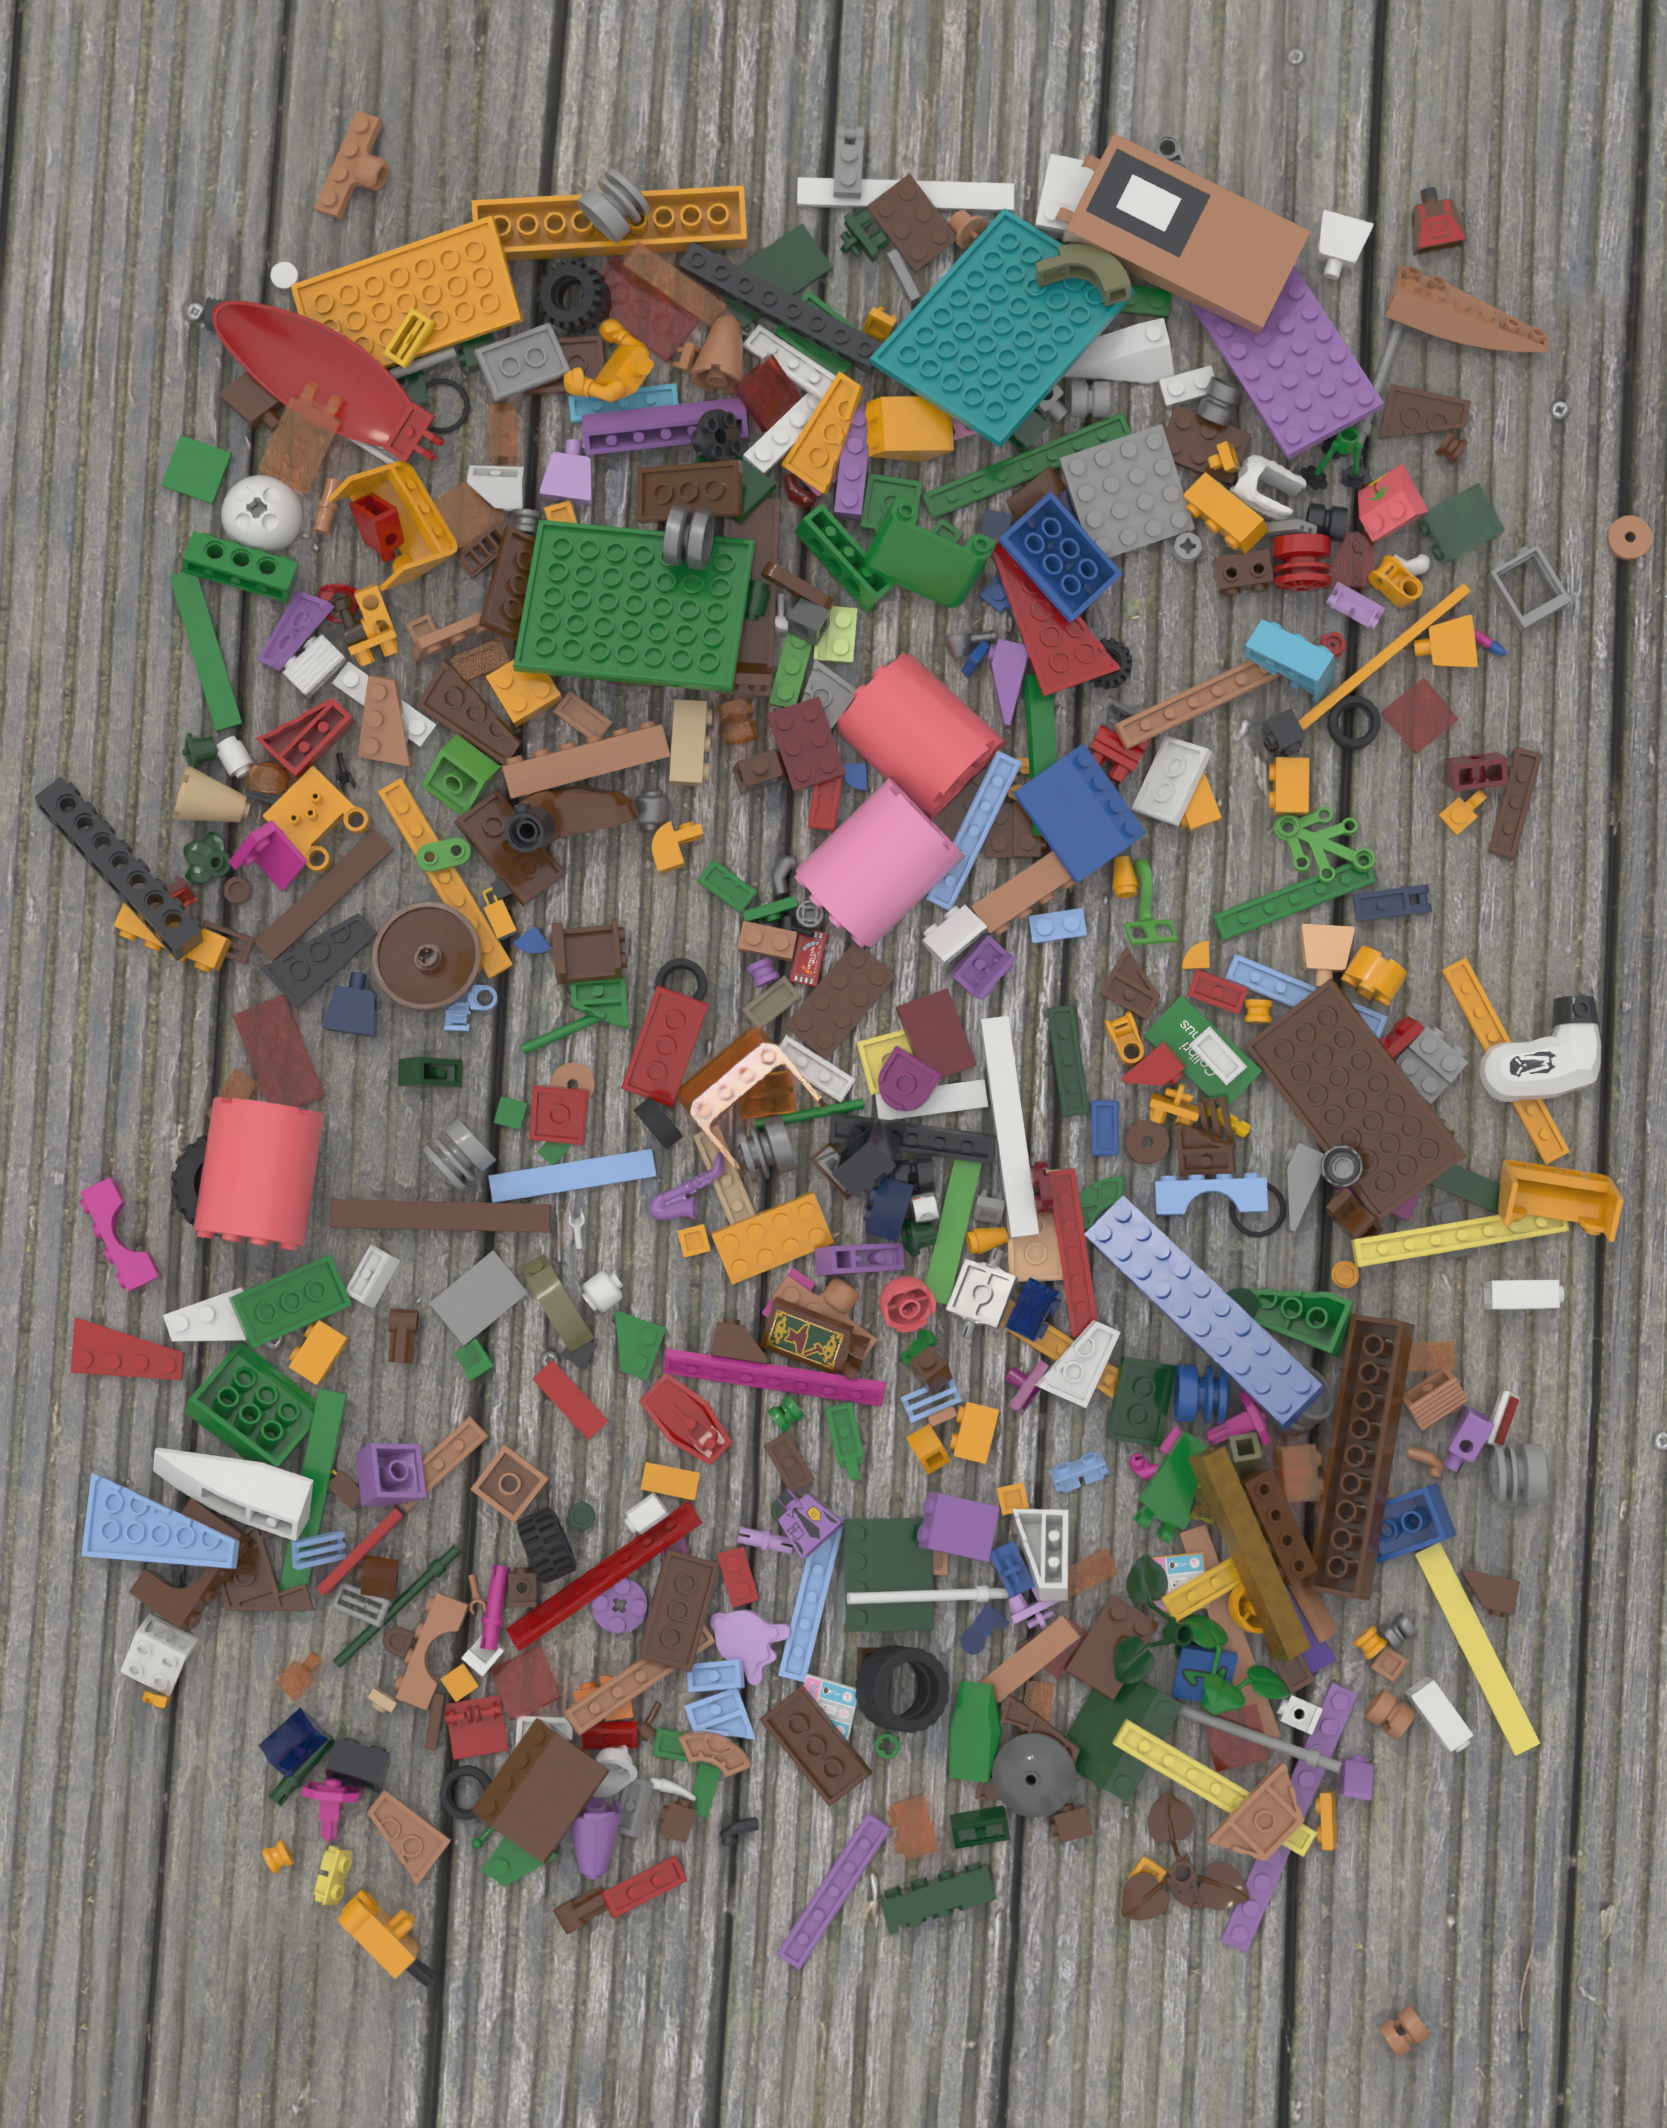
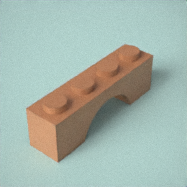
M441 1592L436 1593L435 1597L430 1596L425 1607V1612L429 1614L425 1623H419L414 1636L418 1639L415 1650L410 1648L404 1664L408 1665L405 1675H399L394 1690L398 1691L396 1699L425 1710L430 1708L433 1694L436 1693L440 1682L433 1676L428 1666L427 1655L429 1647L440 1634L461 1629L470 1603Z

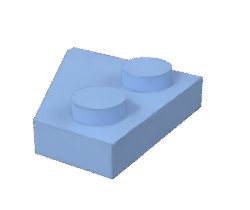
M738 1689L724 1690L684 1706L693 1731H708L723 1736L743 1737L746 1739L755 1738Z

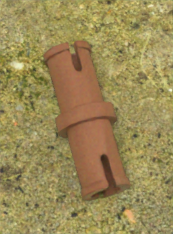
M326 478L322 499L317 503L319 511L315 526L313 527L315 533L329 536L331 533L335 513H338L339 506L337 505L338 500L329 503L327 498L342 484L340 480Z

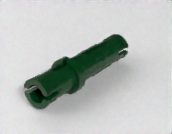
M323 1730L289 1771L286 1770L283 1773L284 1777L268 1796L282 1807L296 1788L300 1789L303 1785L302 1781L334 1745L335 1739Z

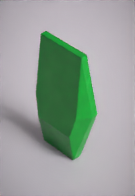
M962 1680L948 1723L949 1776L955 1779L989 1783L1002 1735L994 1684Z

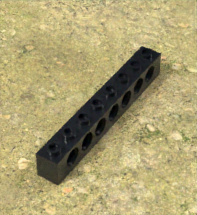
M694 242L691 243L679 264L682 275L773 324L784 328L788 332L859 370L872 375L876 367L870 362V357L883 343Z
M62 777L58 778L35 796L38 809L170 954L179 961L203 942V927L194 916L190 918L184 912L186 909L177 897L173 899L167 893L168 889L161 879H154L149 874V867L141 858L137 860L131 854L133 851L129 844L123 839L119 841L116 838L113 827L106 820L102 822L96 816L98 813L89 801L83 802L79 797L80 792L71 782L67 784ZM66 807L75 808L72 812H63V809ZM84 826L92 827V829L87 832L80 831V829ZM101 845L110 846L105 851L98 850V847ZM119 864L127 865L123 870L115 869ZM137 883L145 884L142 889L132 888ZM155 902H160L163 904L158 909H153L150 907V905ZM171 922L181 923L177 928L168 927V924Z

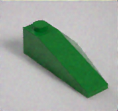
M1250 1289L1256 1295L1259 1302L1254 1320L1261 1327L1339 1358L1348 1337L1354 1302L1329 1292Z

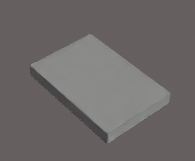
M550 322L474 350V355L494 402L560 379L570 370Z
M493 1250L429 1304L465 1346L529 1292Z

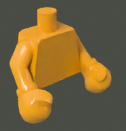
M609 318L600 324L599 333L606 343H615L619 346L595 380L585 377L582 369L579 367L565 373V391L572 396L588 398L593 396L609 403L615 402L635 393L654 367V362L650 359V353L646 345L632 337L630 332L626 331L617 320Z

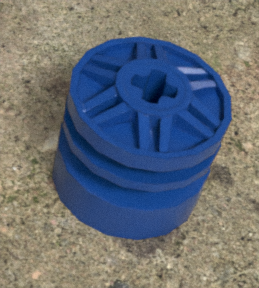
M1177 1364L1174 1382L1175 1422L1194 1423L1197 1410H1201L1204 1423H1210L1211 1414L1214 1411L1215 1423L1223 1424L1229 1407L1230 1385L1227 1375L1217 1366L1216 1375L1213 1378L1212 1365H1207L1203 1377H1199L1196 1364Z

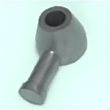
M994 629L987 632L944 636L945 646L950 657L968 656L971 644H978L982 640L986 643H996Z

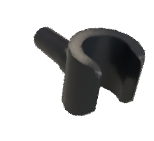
M341 752L336 753L339 766V774L336 777V781L339 787L345 792L344 785L350 782L355 789L356 782L351 773L347 771L343 754Z
M781 916L780 929L795 931L811 938L814 936V931L796 926V917Z

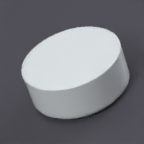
M280 262L272 268L271 280L279 290L288 291L291 290L292 284L298 283L299 274L291 263Z

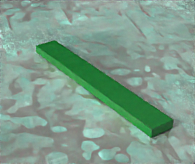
M1123 412L930 490L923 493L921 497L933 521L1026 483L1050 465L1054 470L1060 469L1058 458L1132 433Z
M319 1388L302 1471L303 1477L313 1480L310 1517L298 1539L320 1535L348 1396L347 1393ZM289 1539L279 1590L281 1592L302 1584H307L309 1590L313 1567L300 1570L293 1568L291 1544L293 1540ZM318 1544L300 1547L299 1551L318 1547ZM316 1555L300 1558L299 1560L316 1557Z

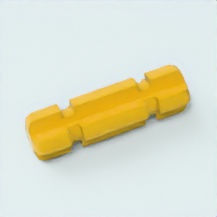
M1206 1105L1208 1117H1211L1210 1107ZM1219 1107L1217 1108L1219 1123L1225 1128L1222 1111ZM1230 1113L1234 1133L1245 1138L1251 1129L1250 1124L1243 1120L1240 1122L1238 1117Z

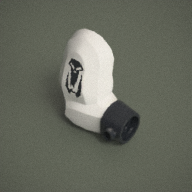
M1565 996L1554 999L1552 1017L1554 1032L1551 1037L1539 1038L1531 1042H1500L1489 1047L1481 1059L1479 1070L1482 1085L1489 1095L1501 1102L1549 1099L1586 1088L1597 1080L1601 1064V1040L1594 997Z

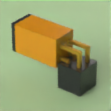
M499 879L490 883L492 887L482 891V894L488 905L484 907L486 915L498 941L502 943L519 934L503 901L513 896V894L503 881ZM494 890L496 895L493 897L496 902L490 904L486 894Z

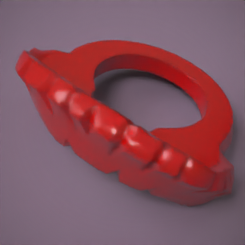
M330 583L321 587L318 592V598L330 602L335 594L350 595L353 601V606L350 609L354 616L357 613V609L360 608L354 595L357 589L354 587L350 588V585ZM330 613L326 616L333 623L343 624L341 618L333 617Z

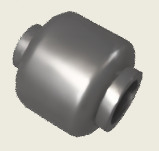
M643 789L641 794L634 798L640 816L635 821L643 824V829L657 830L660 828V824L669 821L670 799L667 795L663 794V790Z

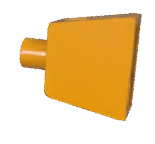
M1473 615L1463 616L1430 626V638L1414 640L1415 656L1432 655L1433 666L1478 667Z

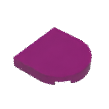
M896 1045L880 1071L878 1077L879 1091L883 1101L891 1108L899 1111L916 1110L929 1100L944 1074Z

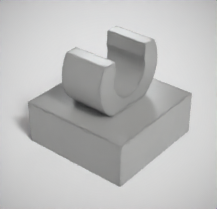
M983 1190L981 1196L978 1195L973 1220L1000 1225L1005 1201L1002 1200V1194L998 1192L996 1199L986 1197L987 1190Z

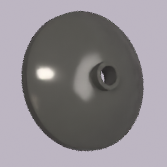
M1026 1733L1012 1738L1000 1749L994 1760L992 1780L998 1797L1006 1807L1019 1815L1038 1818L1057 1812L1067 1803L1075 1788L1076 1768L1070 1753L1059 1741L1045 1734ZM1027 1775H1034L1036 1783H1029Z

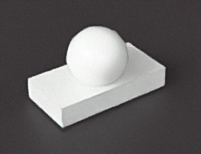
M1211 1026L1189 1044L1226 1086L1247 1067Z

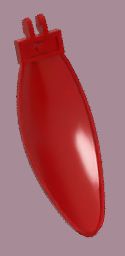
M231 300L221 302L213 308V325L224 346L258 383L290 409L336 434L366 444L382 446L405 463L409 462L415 451L431 461L435 460L436 455L434 452L420 445V442L425 436L435 445L443 447L445 440L428 430L436 416L412 401L395 377L359 344L321 322L274 306Z

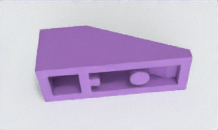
M998 638L997 646L991 645L987 661L992 662L991 673L1003 728L1009 730L1028 654L1023 644Z
M903 1242L815 1248L817 1276L905 1270Z

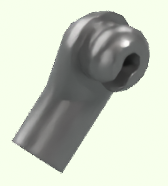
M791 855L779 857L771 870V878L776 895L789 892L785 877L790 870L795 869L797 866L796 859Z

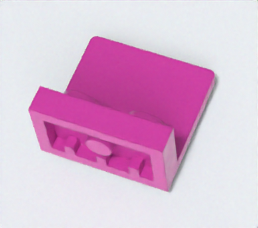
M271 820L250 833L228 863L234 870H237L243 865L249 867L256 862L275 885L283 891L287 889L306 865L307 860L286 837L284 832Z

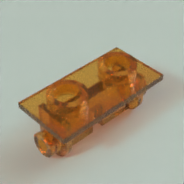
M1106 1548L1068 1567V1598L1118 1574L1114 1561Z

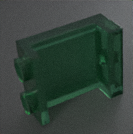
M1479 483L1428 509L1429 512L1419 517V523H1417L1424 538L1428 537L1432 544L1430 549L1436 561L1441 560L1444 566L1475 547L1500 537L1505 531Z

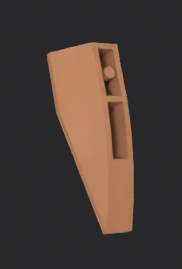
M1399 264L1385 304V317L1433 336L1461 344L1513 352L1547 353L1549 349V335L1541 329L1534 328L1446 283L1441 277H1431L1421 273L1419 269L1413 266L1405 267Z

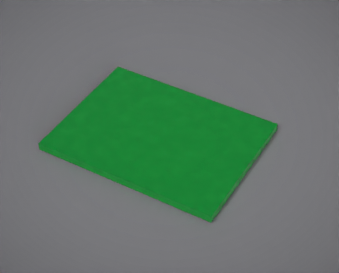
M539 520L513 664L514 671L733 693L756 547L755 540L714 536L708 565L705 570L689 568L686 559L681 566L664 563L663 546L665 531Z

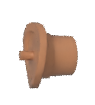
M959 210L951 217L949 226L956 234L957 245L961 249L967 250L987 228L988 222L982 216L972 217L965 210Z

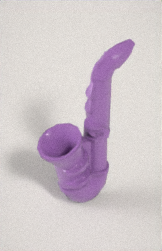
M722 1152L717 1153L712 1169L654 1197L649 1205V1212L652 1217L665 1221L678 1217H690L696 1220L698 1216L697 1198L693 1196L687 1199L686 1196L688 1194H695L697 1192L696 1189H702L706 1184H711L714 1179L722 1175L724 1168Z

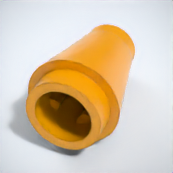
M1120 856L1115 858L1112 891L1115 892L1116 898L1120 899L1136 896L1139 884L1130 857Z
M1005 1227L972 1228L971 1232L965 1234L970 1254L976 1253L981 1255L993 1248L1008 1243Z

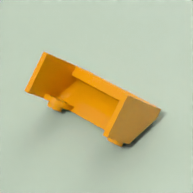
M397 461L351 475L327 498L329 503L350 497L353 502L373 492L397 507L404 537L403 545L398 547L402 555L394 560L392 565L394 573L379 587L381 591L412 582L449 559L457 551L456 539L414 468L409 463Z
M1517 1160L1503 1161L1498 1213L1504 1225H1510V1222H1519V1219H1523L1526 1217V1214L1578 1222L1581 1227L1585 1228L1584 1232L1591 1235H1601L1602 1232L1608 1241L1614 1242L1623 1198L1610 1177L1598 1173Z

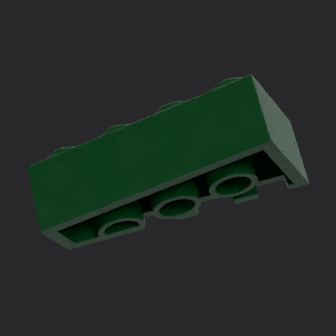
M980 1861L964 1865L965 1870L954 1873L953 1869L938 1873L937 1879L927 1881V1878L923 1877L911 1881V1886L900 1889V1885L883 1890L884 1895H880V1904L889 1934L898 1933V1926L904 1924L906 1927L913 1928L926 1922L927 1917L932 1916L933 1919H940L953 1914L954 1909L959 1908L960 1911H964L996 1900L997 1897L987 1863L981 1865Z

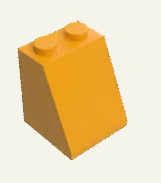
M921 396L880 397L866 403L865 417L867 420L869 457L924 462L954 451L952 417Z

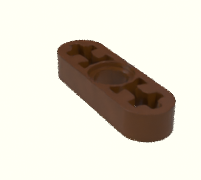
M767 562L761 573L765 579L799 599L804 598L830 611L835 603L831 596L772 562Z

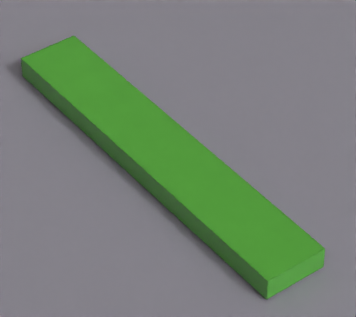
M954 1159L936 1236V1244L934 1245L926 1284L930 1287L937 1303L948 1305L952 1294L982 1163Z

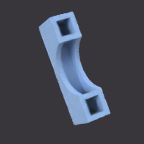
M1244 1173V1178L1233 1179V1174H1216V1179L1205 1180V1175H1188V1180L1177 1181V1176H1160L1161 1181H1155L1156 1216L1184 1215L1189 1203L1198 1195L1207 1192L1225 1195L1235 1204L1239 1213H1262L1268 1211L1267 1178H1261L1260 1173Z

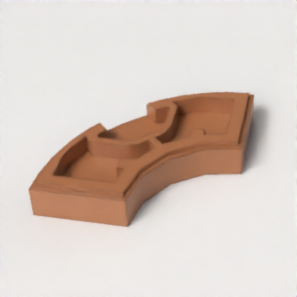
M693 1731L681 1734L678 1737L689 1763L697 1761L712 1763L720 1768L726 1777L752 1767V1763L743 1749L723 1735L708 1731Z

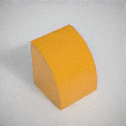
M930 1424L906 1437L927 1475L951 1462L950 1457Z

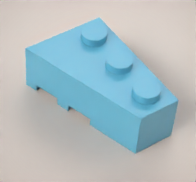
M1261 619L1245 645L1246 657L1274 676L1277 673L1284 675L1292 681L1289 686L1297 690L1299 686L1314 695L1311 700L1317 704L1320 703L1335 678L1334 654L1328 648L1322 645L1317 647L1309 643L1304 636L1285 631L1276 622L1271 621L1269 623Z

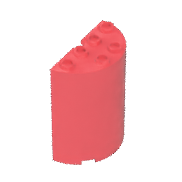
M903 653L887 667L881 665L872 676L874 679L867 686L863 684L853 694L855 700L836 722L839 725L837 732L886 780L890 777L932 821L964 789L966 783L971 778L976 777L993 759L996 750L1001 751L1007 745V742L914 655Z
M222 1097L214 1098L193 1231H197V1237L213 1239L214 1234L222 1235V1239L230 1242L241 1243L242 1238H250V1243L258 1246L269 1247L270 1242L281 1243L280 1248L297 1251V1246L304 1247L324 1114L312 1110H299L298 1107L237 1098H232V1100Z

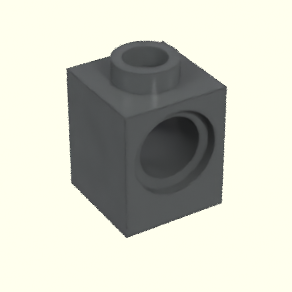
M800 598L796 606L792 605L787 612L788 633L817 646L830 626V610Z

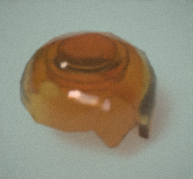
M262 761L253 765L250 769L246 786L258 792L281 794L285 785V789L289 787L290 775L287 769L279 763Z

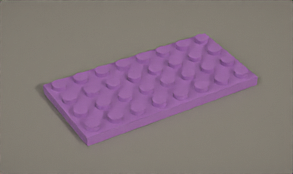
M1295 265L1259 335L1187 301L1288 460L1384 408V402Z

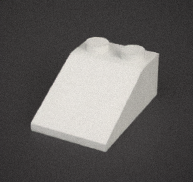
M1050 154L1035 227L1048 236L1063 239L1068 224L1062 220H1056L1055 217L1061 207L1073 212L1075 211L1094 174V171L1090 168L1081 167L1084 160Z

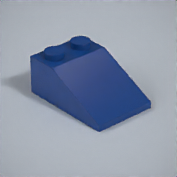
M1438 1483L1386 1501L1376 1564L1457 1535Z

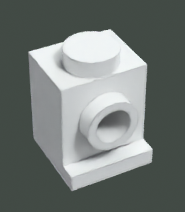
M1290 1694L1287 1699H1281L1276 1713L1280 1714L1278 1720L1312 1735L1323 1709ZM1300 1708L1303 1710L1304 1715L1302 1718L1296 1719L1294 1711Z

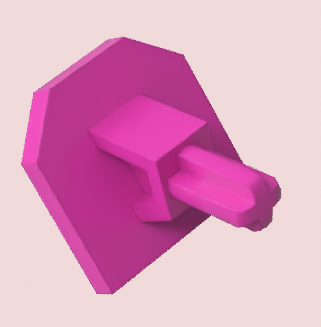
M1244 1391L1237 1394L1244 1411L1227 1419L1223 1424L1208 1429L1206 1432L1207 1439L1212 1445L1229 1439V1436L1245 1434L1252 1430L1257 1432L1261 1445L1271 1442L1265 1424L1268 1419L1260 1406L1257 1407L1256 1403L1252 1402L1251 1398Z
M326 1778L325 1782L308 1781L303 1786L302 1796L320 1800L319 1820H321V1838L327 1842L337 1838L342 1802H358L363 1796V1788L341 1784L342 1780Z

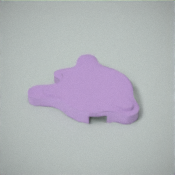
M746 1609L730 1613L718 1612L712 1616L710 1621L711 1627L715 1632L716 1645L720 1654L726 1660H743L744 1673L748 1682L752 1685L762 1682L764 1666L777 1659V1652L772 1649L771 1644L785 1640L791 1635V1627L788 1624L769 1623L761 1615Z

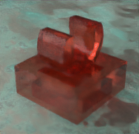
M176 876L175 880L177 882L170 886L166 885L167 893L172 899L177 897L184 907L197 901L194 892L184 878L181 879L179 876Z

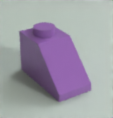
M1350 1754V1759L1342 1757L1337 1791L1343 1796L1371 1801L1373 1764L1366 1762V1756Z

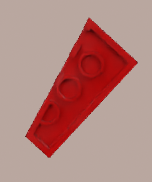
M75 1317L70 1373L183 1380L185 1352Z

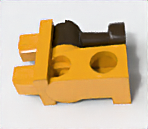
M377 582L354 592L364 616L360 620L356 621L350 609L353 606L350 595L330 602V604L335 606L332 609L333 612L340 613L345 628L344 639L350 654L355 655L361 667L375 661L370 650L373 646L380 644L385 657L398 652L395 639L397 634Z

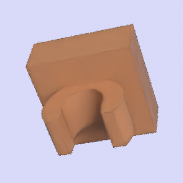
M685 342L684 347L677 348V352L681 354L680 361H673L672 365L690 376L691 369L702 348L694 343Z

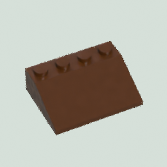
M536 1718L476 1803L472 1812L540 1862L546 1864L610 1770L551 1723Z

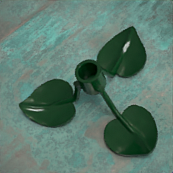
M1148 1554L1140 1557L1130 1569L1126 1582L1127 1594L1136 1605H1142L1147 1602L1148 1606L1168 1620V1623L1162 1630L1163 1640L1144 1645L1141 1638L1128 1636L1117 1644L1113 1655L1114 1675L1118 1682L1124 1684L1138 1682L1151 1673L1155 1665V1657L1148 1651L1150 1648L1175 1644V1655L1179 1659L1182 1646H1200L1193 1641L1194 1631L1191 1625L1184 1622H1176L1175 1617L1168 1615L1153 1603V1601L1160 1600L1166 1594L1168 1578L1162 1566Z

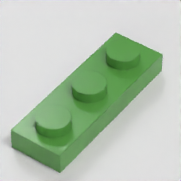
M788 631L769 699V705L780 708L797 704L813 646L812 643L788 633Z

